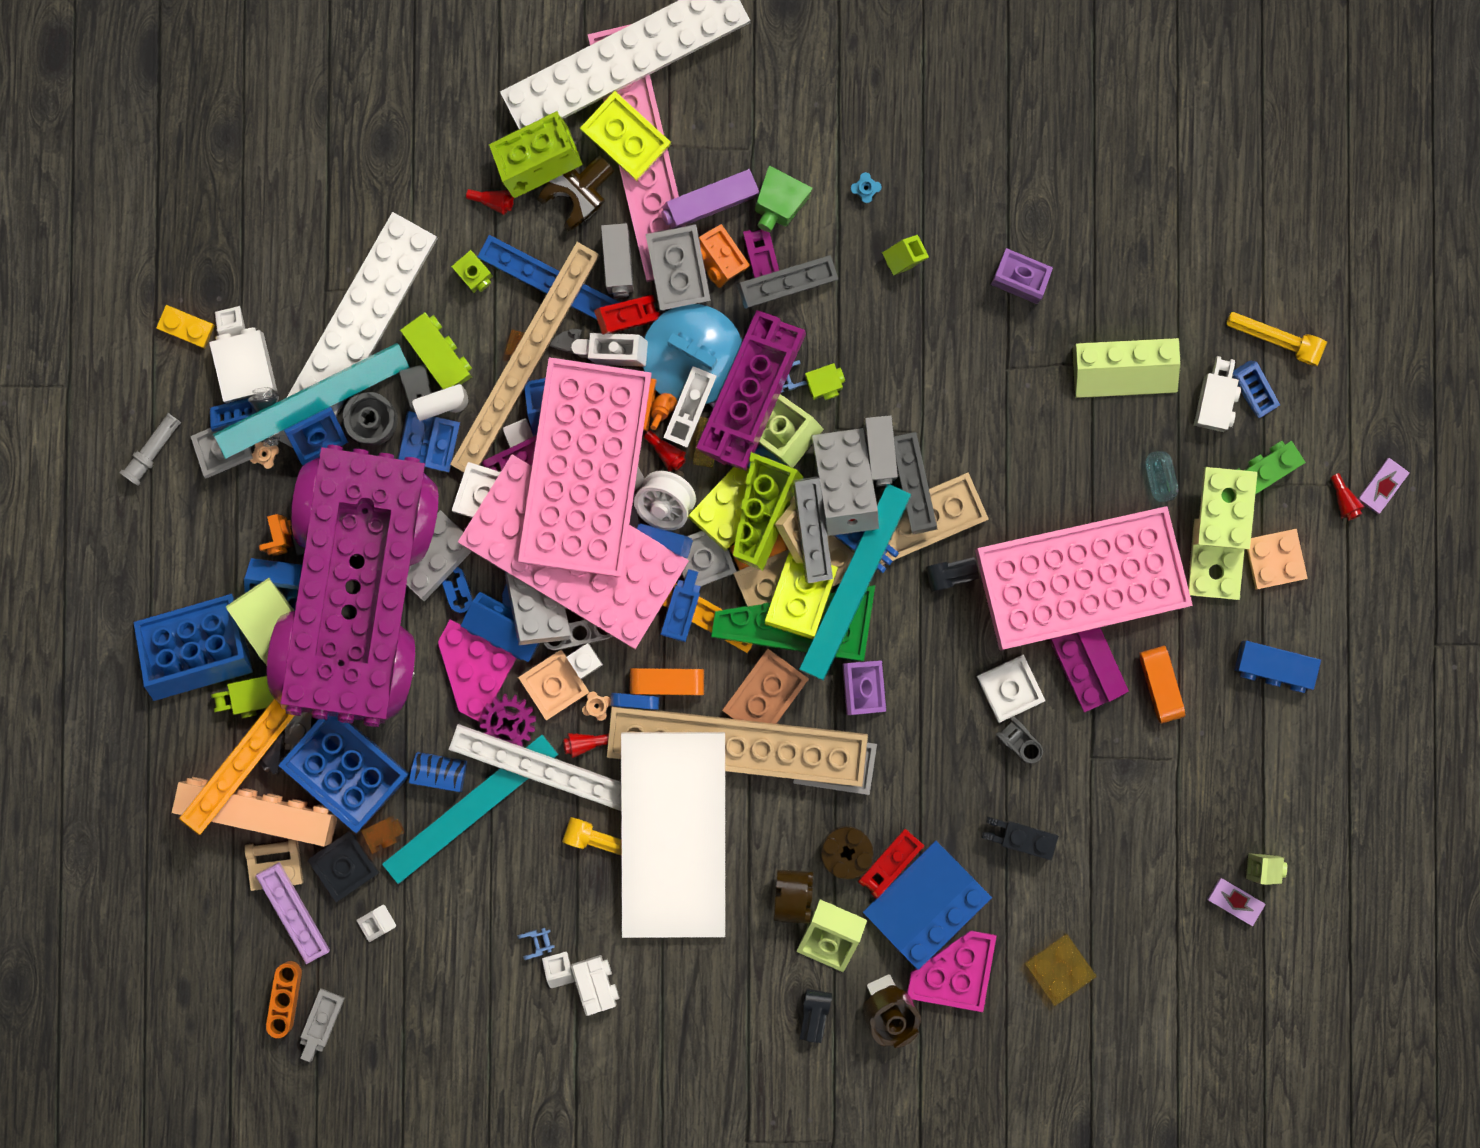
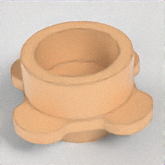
M262 440L255 444L256 448L252 454L253 459L250 461L254 464L260 463L266 469H270L274 466V460L279 453V448L277 445H268ZM263 452L267 453L265 457L262 456Z
M596 692L588 693V701L586 706L582 708L583 714L595 716L599 721L604 720L607 716L606 710L610 706L611 699L608 696H598ZM599 704V708L596 709L594 705Z

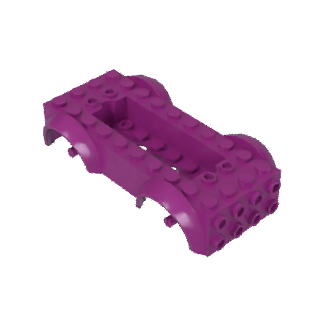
M327 445V448L321 447L320 457L302 466L295 484L292 502V531L296 543L305 550L296 609L281 615L272 632L267 658V684L271 695L281 705V709H285L286 714L301 716L302 712L312 713V718L327 720L328 716L338 717L339 722L353 723L355 719L364 721L365 726L379 727L380 723L385 724V720L394 717L402 709L412 681L415 662V641L413 635L400 626L409 566L422 561L433 537L438 512V488L424 473L425 463H420L418 458L405 457L404 460L394 459V455L388 453H379V456L368 455L369 451L363 449H353V452L342 451L343 447ZM355 554L363 556L365 560L364 566L360 569H354L350 566L349 560ZM349 581H357L360 584L361 589L357 594H349L346 591L345 586ZM352 605L356 608L357 615L354 619L347 620L342 616L341 611L344 606Z

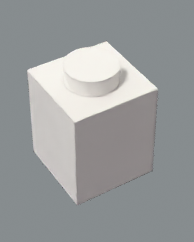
M589 643L566 657L580 679H583L603 665Z

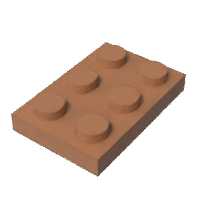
M767 649L722 711L737 720L776 724L809 678Z

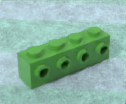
M1280 441L1269 448L1272 453L1264 458L1260 454L1248 462L1250 467L1243 471L1257 472L1255 494L1306 463L1292 441L1286 444ZM1225 488L1222 491L1223 501L1230 503L1234 500L1235 493L1231 488Z

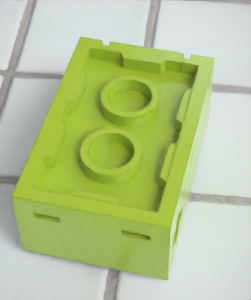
M558 111L489 144L502 182L514 198L583 165L570 130Z

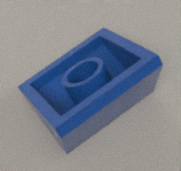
M331 407L284 429L302 465L320 457L321 447L327 448V445L342 446L348 443Z

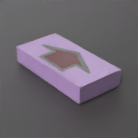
M1387 458L1360 494L1358 500L1375 513L1380 514L1409 475V472L1392 459Z
M1222 878L1218 879L1207 898L1210 902L1251 926L1254 925L1265 906V903Z

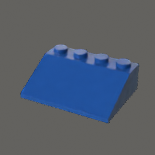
M233 594L134 622L143 683L153 701L253 672L244 633L226 609V606L234 601Z
M328 716L327 720L319 719L278 765L356 834L410 776L405 769L352 723L339 722L338 717Z
M935 840L863 913L919 970L992 897Z

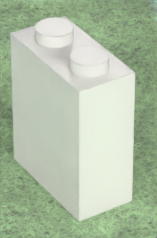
M256 328L241 330V335L232 337L231 334L219 335L215 337L216 341L209 342L223 402L225 403L261 393H277L264 333L260 330L256 331Z

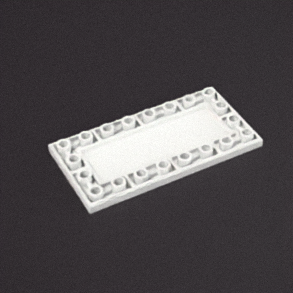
M621 732L622 938L725 937V732Z

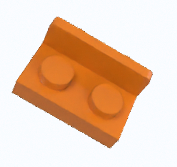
M722 224L699 237L704 268L709 279L718 288L750 267V264Z

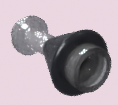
M258 388L252 391L253 396L248 399V402L257 413L277 403L279 395L273 393V388ZM274 434L260 442H263L265 447L278 445L280 435Z

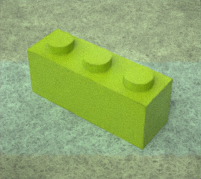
M423 313L400 331L442 389L458 384L462 385L472 378L468 372L472 367L464 356L459 359L455 354L454 350L457 349V346L449 335L446 338L442 336L439 331L442 326L433 315L429 318L426 313Z

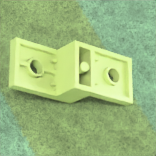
M1204 467L1199 519H1194L1188 579L1190 595L1240 600L1244 549H1250L1257 472ZM1225 488H1231L1235 493V498L1230 503H1226L1222 499L1221 494ZM1217 564L1222 568V575L1219 579H1212L1210 577L1209 569L1212 565Z

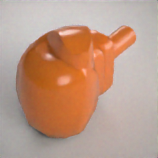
M662 393L654 399L651 413L654 420L650 427L652 430H656L659 423L666 419L668 414L676 408L678 402L672 394Z

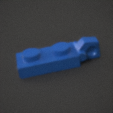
M688 569L685 581L678 580L677 586L675 585L661 635L686 642L700 596L701 586L695 585L698 571Z

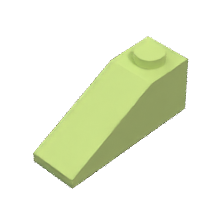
M1248 853L1246 879L1264 885L1282 884V878H1286L1287 863L1284 862L1283 857Z

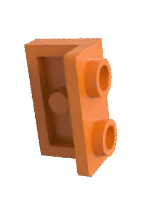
M279 514L267 516L273 542L259 545L260 551L267 552L268 555L273 556L287 553V548L293 547L290 529L292 525L291 520L287 521L285 516Z

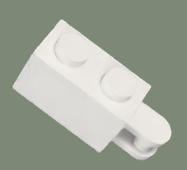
M590 333V340L577 339L572 343L571 348L579 357L588 358L597 365L646 366L648 341L640 335L633 334L602 335L601 333Z
M1217 356L1212 374L1208 373L1204 376L1194 426L1221 432L1233 426L1235 412L1232 411L1234 402H1238L1241 387H1237L1239 380L1232 378L1235 360L1225 361ZM1219 370L1227 371L1226 377L1219 376Z

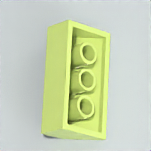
M1179 338L1075 344L1073 346L1075 398L1177 393L1180 372Z

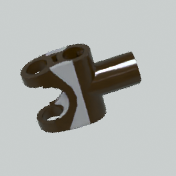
M598 155L580 174L573 169L549 181L540 193L538 201L543 205L550 199L553 200L559 196L571 199L574 203V208L570 214L571 217L564 224V227L571 231L589 219L603 205L605 199L596 189L615 171L606 160Z

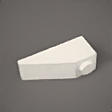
M692 367L663 438L685 447L689 446L716 375L697 367Z

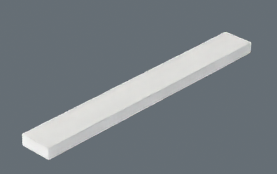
M457 725L449 750L622 811L621 782L471 728Z

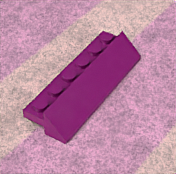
M756 310L696 447L697 450L723 465L728 464L747 471L751 452L754 453L804 340L805 330L781 322L778 317Z
M1100 627L1049 639L1083 712H1087L1129 692Z

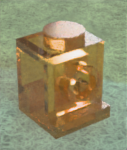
M392 816L362 830V833L373 854L380 851L378 847L380 844L384 849L397 843L395 837L404 834V829L398 819L394 820Z

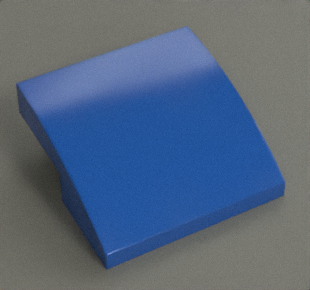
M408 411L397 459L404 460L405 457H414L420 459V463H425V468L449 472L460 422L439 417H430L419 421L416 413Z

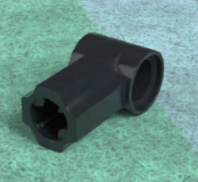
M975 557L952 563H938L926 567L931 592L954 587V584L980 578Z
M806 989L800 1039L808 1042L822 1043L826 1016L829 1015L832 993Z

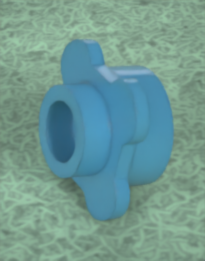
M865 172L860 175V180L857 183L852 184L851 191L853 194H857L864 203H870L874 194L881 191V184L871 179L870 174ZM864 186H868L869 189L865 190Z

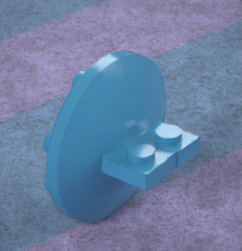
M700 304L675 307L659 316L649 328L645 336L648 346L646 366H643L645 372L651 373L652 379L657 380L655 390L659 394H672L677 399V402L693 366L716 375L705 404L707 405L717 401L742 345V340L734 324L716 309Z

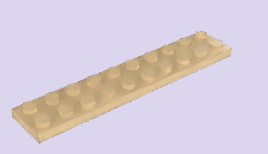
M969 473L929 489L938 530L912 535L906 508L889 542V545L899 554L896 558L888 552L885 555L892 561L988 520ZM831 535L827 536L831 565L838 567L833 586L841 583L855 552ZM789 550L768 558L763 571L749 566L733 573L747 606L772 602L788 553L790 552Z
M612 706L607 758L621 759V732H725V771L863 786L868 734Z

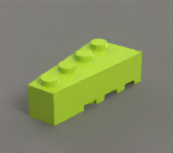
M751 452L749 474L747 473L745 497L742 500V514L738 523L733 556L739 562L763 571L779 535L775 523L790 506V500L794 496L792 481L803 479V476L794 468Z

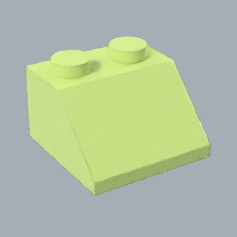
M819 900L796 952L844 972L860 942L867 920L833 904Z

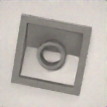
M209 428L191 436L205 479L253 459L251 447L225 459L213 436L214 433L219 431L213 432Z

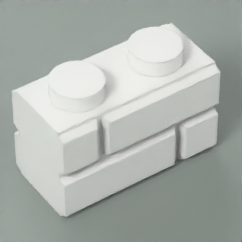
M599 955L571 965L586 1016L616 1007L615 1000L619 999L616 985H610L608 975H611L612 972L608 960H603L602 956Z

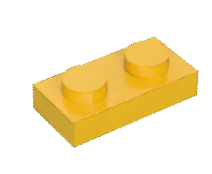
M166 305L156 328L205 349L215 325Z

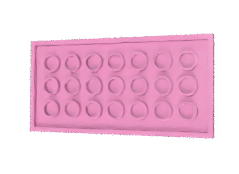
M549 358L518 563L621 578L651 381L650 372Z
M511 455L458 543L633 649H636L689 560L677 556L664 545L629 525L621 578L518 563L532 466Z
M1167 506L975 549L999 650L1193 606Z

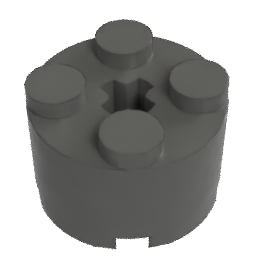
M366 392L358 394L348 401L343 411V421L347 433L356 441L368 446H379L388 441L395 433L398 415L394 406L385 397L378 393ZM374 414L375 422L367 425L368 421L365 417Z

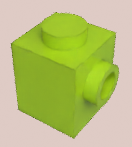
M918 235L903 239L882 252L893 275L908 271L929 258Z
M471 250L451 266L473 293L477 290L482 292L491 284L492 274Z
M834 363L805 373V379L813 400L823 396L825 400L839 396L838 391L842 390V383L845 382V378L841 368L836 369Z

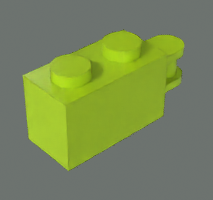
M267 676L228 684L229 691L211 694V698H214L216 705L214 712L233 709V714H241L242 718L256 716V710L266 709L274 700L269 691ZM230 695L232 705L226 706L225 696Z

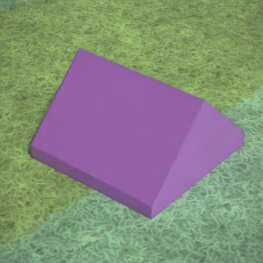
M1006 248L991 285L1038 304L1044 295L1053 267Z
M882 661L842 664L846 715L886 712Z

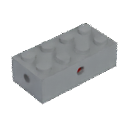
M863 428L812 435L817 476L820 478L827 536L879 529L878 509Z

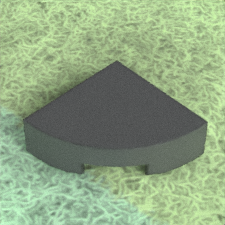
M570 329L560 333L552 340L550 347L575 355L571 348L572 343L580 339L582 330Z

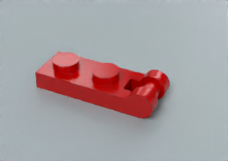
M649 295L596 309L594 312L602 335L654 323L660 316V313L656 312L654 303H656L654 296Z
M904 828L857 882L862 887L866 886L872 891L871 895L877 899L920 852L924 845ZM876 873L884 878L879 884L872 878Z

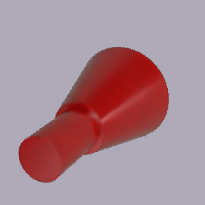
M468 189L466 193V199L481 202V204L503 215H506L507 211H511L513 208L514 197L511 196L509 190L479 192Z
M651 430L645 434L644 438L655 448L668 471L673 469L676 471L682 467L686 461L684 458L685 451L661 440Z
M1340 473L1330 477L1337 491L1336 495L1341 518L1347 517L1348 521L1361 516V510L1365 507L1350 489L1346 488Z
M567 733V738L563 739L565 754H570L571 758H574L594 749L596 746L607 745L609 734L593 736Z

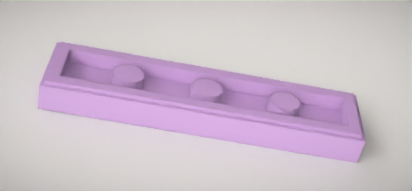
M278 862L257 873L256 877L305 963L308 964L329 953L330 949L281 863Z

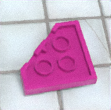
M450 619L438 641L458 710L481 723L484 721L481 718V713H488L485 705L487 703L493 704V698L497 697L517 658L512 653L491 645L486 639L470 634L467 629Z
M970 930L931 957L919 970L916 968L911 971L907 991L911 999L983 1012L996 935Z

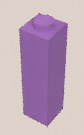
M750 169L667 201L663 205L661 213L666 225H670L671 229L679 228L751 200L760 192Z

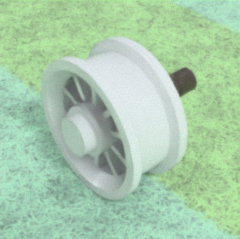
M680 470L675 471V473L655 471L646 476L642 488L634 498V506L639 516L649 525L662 530H676L685 524L688 513L695 506L696 495L691 485L683 479L684 473Z

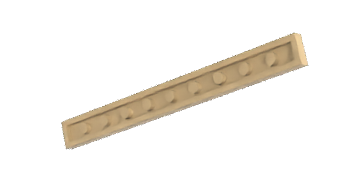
M576 242L450 465L462 472H465L468 462L481 465L600 256L598 253Z

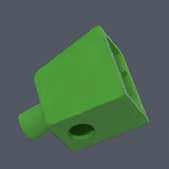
M769 166L755 207V211L762 215L758 227L766 232H771L776 223L786 227L809 199L812 187Z

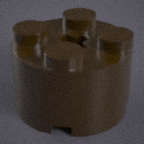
M840 826L830 831L825 837L821 847L822 861L827 870L834 876L842 879H854L864 874L871 866L873 846L869 838L861 830L851 826ZM844 846L854 849L849 859L845 856H840Z
M777 870L774 921L810 924L813 888L808 887H813V872Z
M890 985L875 992L864 1002L865 1022L874 1040L881 1046L886 1047L887 1045L900 1048L908 1045L917 1037L921 1016L910 995L904 990L899 989L895 985Z

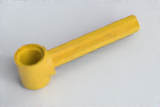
M1231 312L1227 320V326L1296 352V359L1312 366H1318L1327 341L1319 337L1305 334L1300 338L1235 312Z
M570 817L563 843L581 849L590 845L622 856V839L592 830L593 826L591 823Z

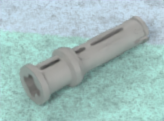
M167 413L140 452H134V458L125 470L121 469L119 473L139 486L141 477L148 468L154 466L152 460L181 422Z

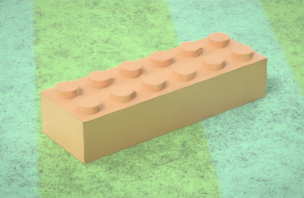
M192 777L187 778V781L178 782L172 813L182 815L208 780ZM242 788L231 795L211 821L315 845L327 846L332 843L338 817L324 805H317L313 808L307 807L308 802L292 799L284 802L282 801V796L267 794L262 797L257 796L258 791Z

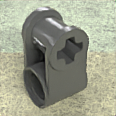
M425 364L400 370L402 384L407 393L409 405L414 411L413 400L432 394L431 383Z
M1013 716L1011 718L1012 722L1002 732H997L995 735L1025 763L1038 762L1043 755L1042 746L1025 726ZM1015 729H1017V731H1016L1010 738H1008V736H1009ZM1029 744L1037 748L1038 753L1034 759H1028L1024 755V748Z

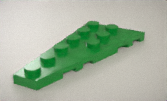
M875 585L868 586L835 658L864 661ZM836 592L829 595L819 627ZM771 602L715 611L711 638L804 653L808 652L813 642V639L766 625L765 619Z

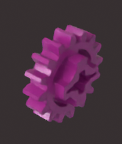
M507 694L503 695V700L501 701L494 697L493 706L489 703L485 705L488 713H481V718L486 721L480 723V728H487L484 732L487 735L513 744L517 743L518 746L523 747L522 739L530 741L531 736L528 732L535 731V726L530 723L536 721V716H529L533 708H525L526 699L518 702L517 695L515 694L512 700L508 699ZM506 706L515 707V708H517L518 710H516V711L510 710V709H507ZM496 711L498 720L491 725V717ZM504 718L508 720L513 719L511 727L508 724L503 725ZM525 719V727L520 733L518 724ZM499 734L509 735L510 738L501 737Z

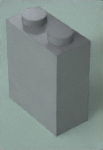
M627 223L601 225L608 294H613L615 298L628 297L630 292H634Z
M892 416L865 418L863 422L872 481L876 487H886L887 484L891 485L892 481H895L898 477Z

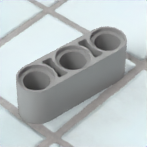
M587 620L568 624L571 635L569 640H562L558 646H552L549 642H544L548 649L561 650L607 640L613 636L610 634L602 635L597 626ZM578 626H584L587 630L586 638L581 641L576 640L573 636V631Z

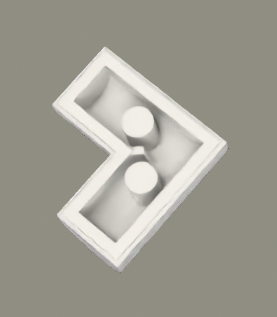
M458 384L415 399L412 403L417 417L421 421L447 411L454 413L463 411L468 404V395L463 386Z

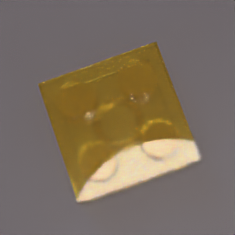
M1067 933L1024 962L1054 1006L1097 977Z

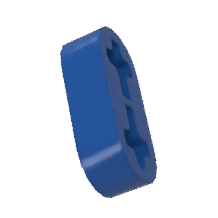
M457 567L453 572L460 574V577L457 578L458 587L454 588L452 581H447L446 579L442 584L451 609L455 612L465 613L468 611L473 598L463 570ZM459 590L461 596L468 599V602L464 603L465 608L463 609L459 605L455 606L454 601L458 600L456 591Z
M611 693L610 706L659 710L660 697Z

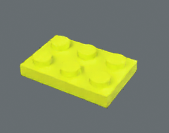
M616 91L607 98L580 128L585 135L636 181L642 177L671 145V142Z
M733 467L688 516L724 551H727L736 540L749 468L747 471Z
M789 552L765 619V624L814 639L838 567L831 565L833 579L807 583L805 581L803 563H796Z

